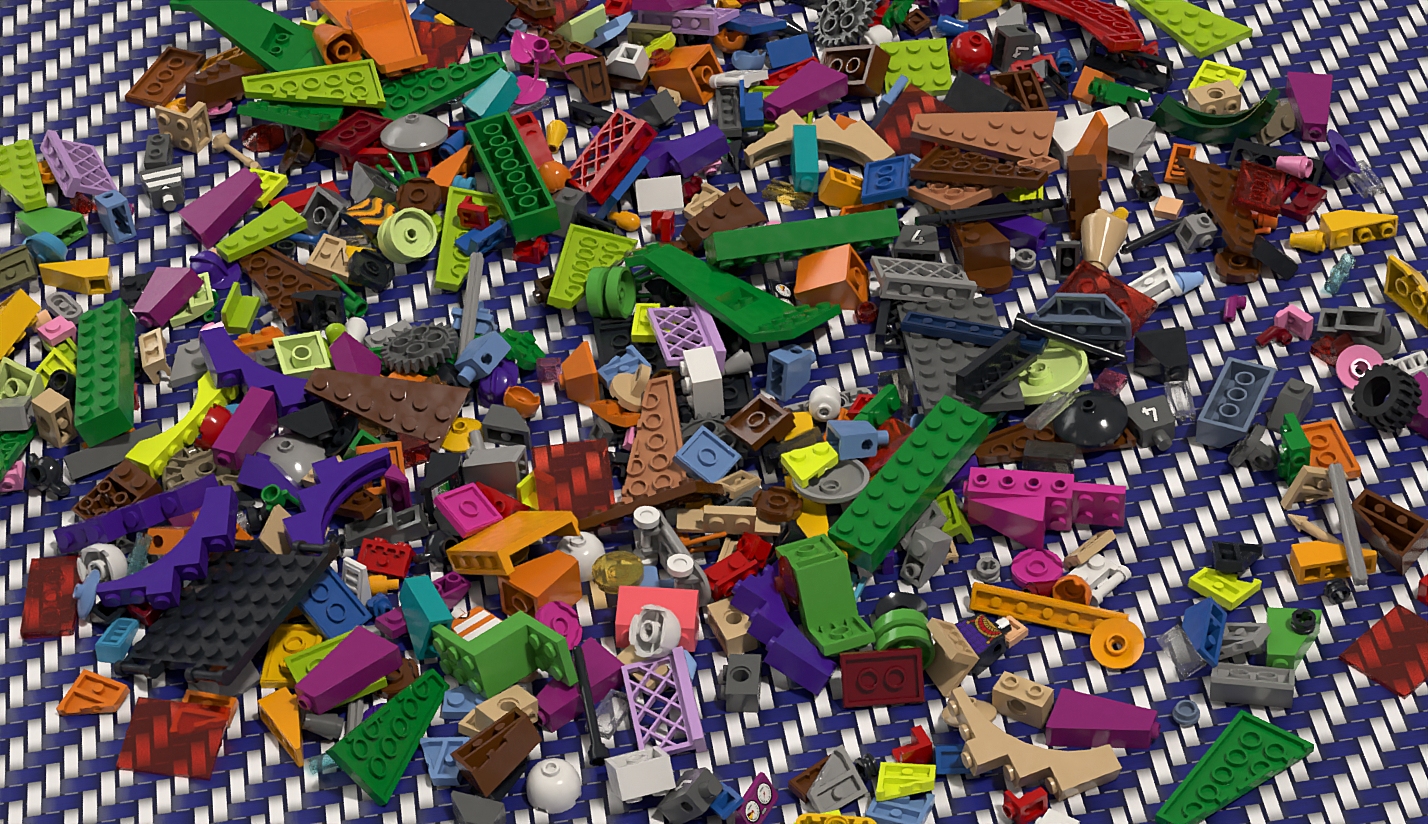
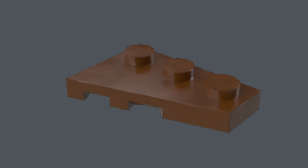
M360 487L344 500L334 514L368 520L383 506L380 498Z

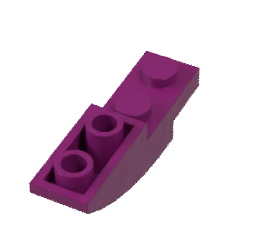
M455 571L432 581L449 611L471 588V582ZM401 606L375 618V627L391 639L404 633L410 636Z

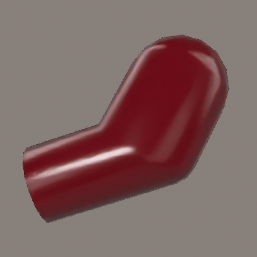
M693 176L689 182L682 186L683 202L685 204L690 203L693 196L702 189L703 180L700 177Z
M1270 326L1255 338V342L1261 348L1271 341L1288 345L1293 337L1286 328Z

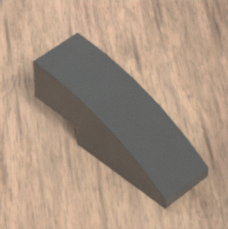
M1339 306V309L1321 308L1316 331L1324 337L1336 338L1365 337L1380 334L1386 309Z
M419 504L397 513L394 512L392 507L376 512L368 520L358 519L345 524L346 542L349 546H362L364 538L373 540L374 537H379L387 540L390 544H397V542L411 541L429 535L428 519Z

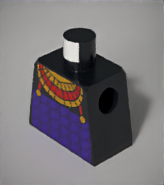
M979 613L955 623V626L980 658L970 670L975 676L981 674L1005 653V634L1012 631V627L1005 617L993 623L984 614Z

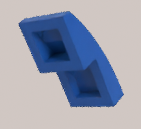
M721 781L723 789L708 808L718 817L725 820L745 800L734 789Z

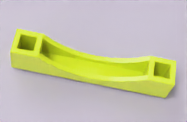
M208 370L198 380L197 398L187 415L167 431L152 438L139 441L126 454L125 459L157 480L162 475L163 468L168 466L167 461L176 452L191 445L200 435V426L209 408H213V403L226 408V405L239 394L238 385L216 389Z

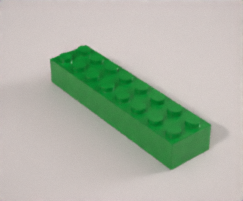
M506 111L466 123L469 143L472 145L473 153L516 242L527 241L561 229L557 207L509 112Z
M896 208L713 232L703 243L707 263L725 271L730 269L729 266L738 265V268L751 267L752 263L761 262V265L773 264L778 259H784V262L798 260L800 256H807L850 244L855 252L865 251V248L874 246L875 250L884 249L889 244H893L894 240L901 235Z
M122 298L108 301L103 306L95 310H88L79 316L74 427L89 448L134 428L135 317Z
M947 395L942 397L827 531L828 538L839 549L847 552L848 561L870 573L874 572L988 436V416Z

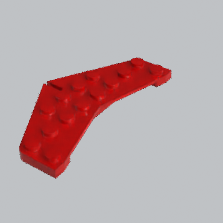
M1013 0L1020 3H1029L1067 17L1072 22H1077L1105 45L1110 52L1120 53L1121 50L1136 52L1138 49L1143 48L1145 38L1128 10L1123 7L1098 0Z

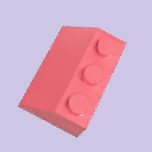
M619 586L615 621L616 647L627 648L630 645L629 628L632 618L635 614L639 615L644 610L640 609L641 607L653 604L671 610L679 619L681 638L677 647L683 646V649L688 652H695L699 639V590Z

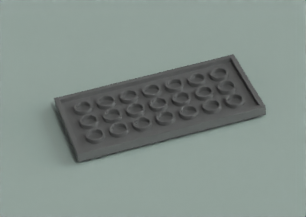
M981 296L975 299L956 298L951 300V302L943 303L937 300L925 303L907 302L896 305L900 328L901 322L908 311L1001 327L992 297ZM902 331L925 417L944 395L980 413L1021 410L1025 408V400L1017 377L981 405L956 395V374L992 346ZM1009 368V369H1001L1000 371H1008V370H1011L1012 368ZM995 379V380H987L986 382H994V381H997L998 379ZM982 390V391H973V392H974V393H977V394H981L984 390Z

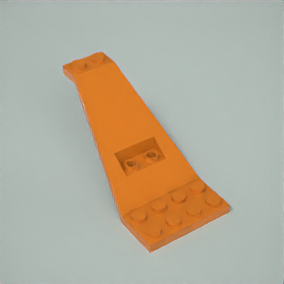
M316 0L310 2L312 11L318 9L319 13L324 12L336 26L352 30L362 38L364 44L362 53L367 59L374 60L375 67L381 74L389 73V77L402 74L401 69L410 68V72L423 69L422 64L429 63L427 54L421 55L406 0Z

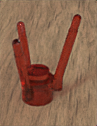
M76 192L74 198H70V205L73 207L72 212L88 214L91 209L98 212L94 202L84 193ZM115 220V223L119 225L120 222L118 220Z

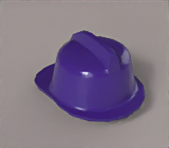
M1330 129L1327 132L1331 147L1324 156L1326 170L1335 181H1339L1353 172L1360 174L1361 169L1356 163L1348 144L1338 132Z
M209 250L201 251L189 258L190 268L197 275L208 272L212 289L225 290L231 288L233 283L238 282L241 277V269L236 261L228 263L215 252Z
M503 357L488 376L479 379L478 398L488 409L492 404L504 406L503 397L509 386H517L519 374L518 367L514 361Z

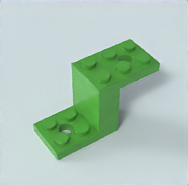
M825 533L775 547L777 558L791 572L803 631L824 656H838L845 650L852 648L863 649L869 643L876 642L874 631L858 615L847 556Z
M521 610L469 642L441 624L431 628L434 636L433 645L440 655L442 671L446 675L454 677L460 684L471 688L475 694H480L486 699L492 698L537 669L546 671L557 681L560 680L568 686L578 682L566 638Z

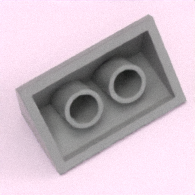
M1218 662V665L1212 668L1209 701L1292 709L1295 670Z

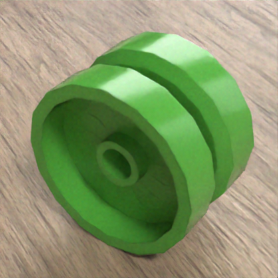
M628 266L613 267L612 269L609 267H593L590 270L586 283V301L592 317L609 318L612 316L613 318H627L629 315H632L636 301V284L633 272Z
M904 608L891 610L881 615L872 627L876 642H873L875 650L921 647L923 670H925L935 657L931 632L926 626L929 622L928 619L921 612Z

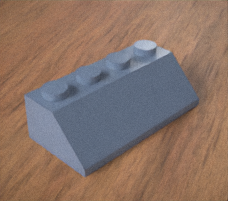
M1228 357L1197 419L1196 442L1222 448L1245 437L1277 369Z

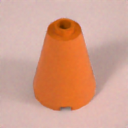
M326 23L316 26L313 31V39L326 65L360 61L362 59L361 54L362 50H364L362 38L356 32Z

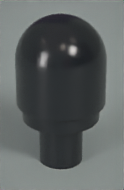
M676 396L679 418L685 422L690 421L692 418V408L688 404L689 402L684 396Z

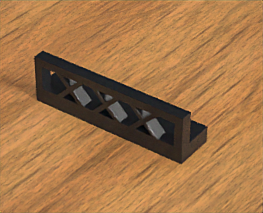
M1092 37L1090 40V53L1083 62L1082 70L1084 66L1105 73L1116 81L1162 95L1173 83L1174 61L1141 51L1121 50L1120 53L1127 59L1123 61L1115 53L1108 51V48L1095 37ZM1097 46L1103 48L1107 54L1097 53ZM1136 59L1143 60L1147 66H1140ZM1156 65L1166 67V73L1160 72Z
M574 100L568 104L570 123L588 129L596 125L601 129L613 114V112ZM620 117L615 126L623 124V117ZM650 125L659 134V128ZM623 131L615 133V138L623 136Z
M1236 138L1228 165L1287 181L1293 175L1282 174L1280 170H1277V172L1271 171L1274 168L1276 169L1278 157L1303 155ZM1238 152L1249 154L1251 157L1250 160L1244 163L1235 161ZM1308 157V159L1313 161L1312 171L1315 172L1313 182L1301 179V181L1318 186L1321 174L1326 173V164L1322 160ZM1264 158L1271 160L1273 165L1262 169L1256 161Z
M881 298L875 332V352L904 354L905 342L903 335H901V328L895 331L890 327L895 323H899L898 315L892 310L897 308L896 305L912 301ZM894 338L900 342V345L886 344Z
M1012 330L956 374V395L981 405L1036 362L1037 354L1022 349L1021 333ZM1016 357L1023 358L1022 360H1014ZM1009 368H1012L1011 370H1008V371H1000L1001 369H1009ZM995 379H998L997 381H994V382H986L987 380H995ZM982 390H984L981 394H977V393H974V392H973V391H982Z

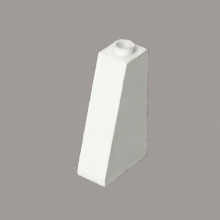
M1119 105L1098 110L1101 111L1106 119L1108 130L1130 119L1128 113L1124 112ZM1097 111L1055 123L1049 151L1055 159L1059 160V164L1064 170L1067 169V156H1073L1075 148Z

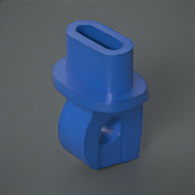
M381 592L367 600L369 612L375 615L376 618L393 610L389 598Z

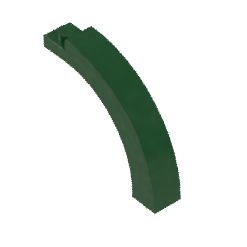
M1273 87L1250 109L1230 115L1203 113L1181 104L1167 94L1148 120L1156 122V126L1190 141L1208 144L1235 142L1236 138L1243 140L1256 134L1269 123L1275 113L1274 109L1279 103L1276 99L1281 92Z

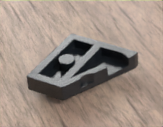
M1212 541L1211 548L1215 571L1223 574L1243 572L1262 556L1263 551L1262 544Z

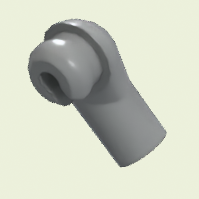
M480 430L469 432L471 446L465 453L467 460L474 450L486 449Z

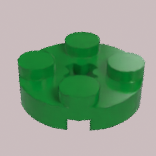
M507 328L501 335L512 347L505 357L509 360L511 357L518 360L517 366L527 370H535L545 359V353L535 343L536 338L531 333L524 332L522 334Z

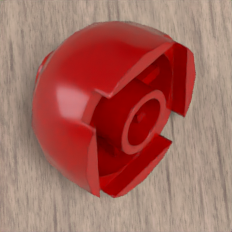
M966 31L954 38L948 50V56L951 59L950 64L958 72L961 70L969 75L977 72L982 74L990 65L993 50L990 41L983 34L976 31Z
M213 403V408H209L199 429L202 435L201 440L196 438L194 447H200L202 451L212 450L213 444L233 415L230 410Z

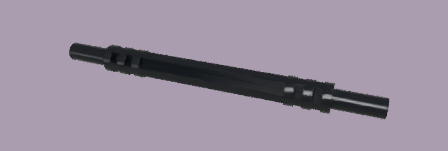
M1038 198L937 211L932 215L915 217L916 226L929 224L940 226L1040 213L1045 209L1062 207L1063 200L1061 198L1049 200Z

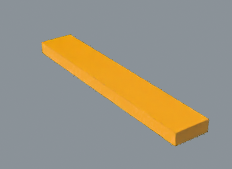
M974 582L972 585L969 605L971 610L1004 617L1011 615L1018 620L1091 635L1095 627L1104 620L1110 618L1129 620L1130 615Z

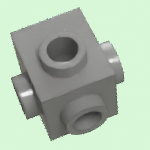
M1206 213L1192 214L1184 217L1175 234L1187 250L1208 247L1213 242L1218 228Z

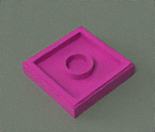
M474 482L437 495L433 500L436 507L463 539L477 534L504 519Z

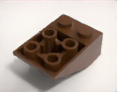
M124 459L71 510L85 520L162 493L163 490L158 481L127 459Z

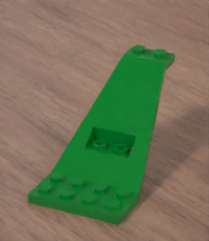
M171 0L169 3L171 11L194 13L271 73L291 70L316 45L313 39V31L248 0Z
M317 45L291 70L326 65ZM362 53L361 60H366V56ZM261 99L257 100V102L247 101L245 105H238L237 114L322 131L330 130L339 124L346 105Z
M658 241L647 243L645 247L632 250L633 254L624 258L625 265L628 267L647 265L708 310L712 318H719L720 323L724 322L751 343L794 339L842 313L840 304L830 305V302L818 303L815 305L816 307H810L809 304L795 307L670 244L659 245Z

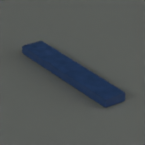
M908 311L901 322V331L986 346H993L1012 331L1011 328ZM1029 331L1027 333L1022 332L1021 348L1042 355L1049 343V338Z

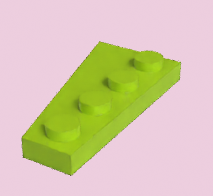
M282 200L216 244V252L230 263L308 228L307 220Z

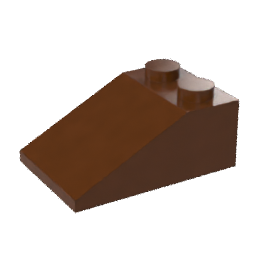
M877 44L824 48L820 64L848 75V94L846 95L873 97L880 96L891 56Z

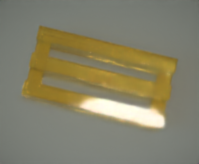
M772 179L771 184H768L766 189L762 191V198L802 210L814 197V192H794L793 184L777 179Z

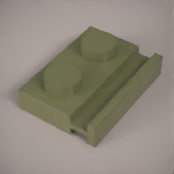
M24 244L0 254V293L38 277L27 245Z

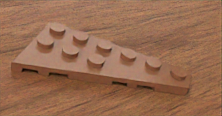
M1058 111L916 114L910 137L1018 162L1041 155L1048 156Z
M1046 155L1020 160L1017 162V166H1015L1017 168L1030 166L1048 171V176L1060 169L1059 160ZM932 181L928 182L925 188L909 187L908 196L931 205L933 208L945 211L977 206L981 201L994 199L998 194L1013 191L1015 188L1007 189L1004 186L997 185L985 187L983 184L963 185L960 182L945 184Z
M672 375L650 379L646 385L641 417L637 422L638 430L636 438L633 440L626 470L627 478L621 492V502L624 501L625 504L633 502V497L641 494L651 496L656 494L655 490L665 486L675 488L679 486L678 482L689 479L686 476V471L672 461L674 455L684 445Z

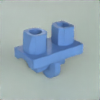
M480 300L478 302L474 336L484 335L494 330L497 331L498 325L494 324V316L490 314V309H485L484 302ZM453 307L451 311L454 319L452 327H454L457 335H460L463 309Z

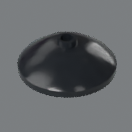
M1084 390L1065 398L1055 409L1052 421L1056 435L1064 443L1077 448L1091 449L1105 446L1118 439L1125 431L1129 418L1126 405L1116 395L1101 390Z

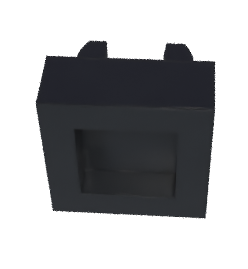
M605 452L604 461L608 465L607 474L610 478H613V473L616 469H621L622 479L627 478L626 470L630 453Z

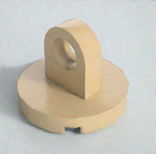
M640 364L634 374L619 373L614 376L609 386V391L613 398L615 396L619 400L618 404L629 411L642 412V401L650 378L651 367Z

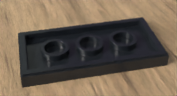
M505 0L423 1L426 7L445 15L455 23L493 44L518 11L516 6Z

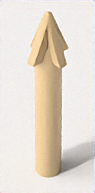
M1293 514L1287 515L1299 532L1304 530L1322 542L1344 545V542L1307 521L1309 517Z

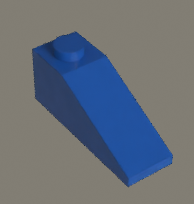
M1210 596L1185 610L1182 628L1195 650L1214 668L1218 665L1227 613Z

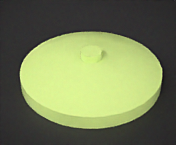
M1049 339L1043 354H1037V361L1017 376L1025 405L1054 401L1076 390L1085 381L1089 371L1085 352L1082 349ZM1016 357L1014 360H1022L1023 358Z

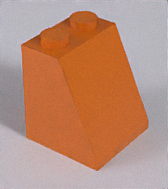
M711 44L676 47L670 53L663 55L647 71L657 91L661 86L678 91L681 99L698 105H705L716 94V88H711L709 85L710 77L715 74L724 73Z
M850 244L799 257L794 295L802 304H809L810 307H816L815 305L821 302H830V305L840 304L842 310H866L871 273Z
M560 550L515 566V571L507 576L497 575L502 612L509 616L521 610L535 619V614L539 608L549 602L562 601L572 607L582 598L579 561L572 555H567Z

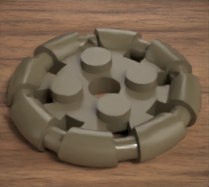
M200 447L182 448L167 461L168 466H165L162 472V484L166 490L213 473L219 486L232 485L234 491H241L246 487L237 482L242 466L238 470L216 465L214 464L212 450L202 451Z

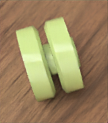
M414 207L404 208L381 223L377 234L379 248L383 255L392 262L398 264L411 263L427 255L434 248L437 240L436 225L432 218L423 210Z

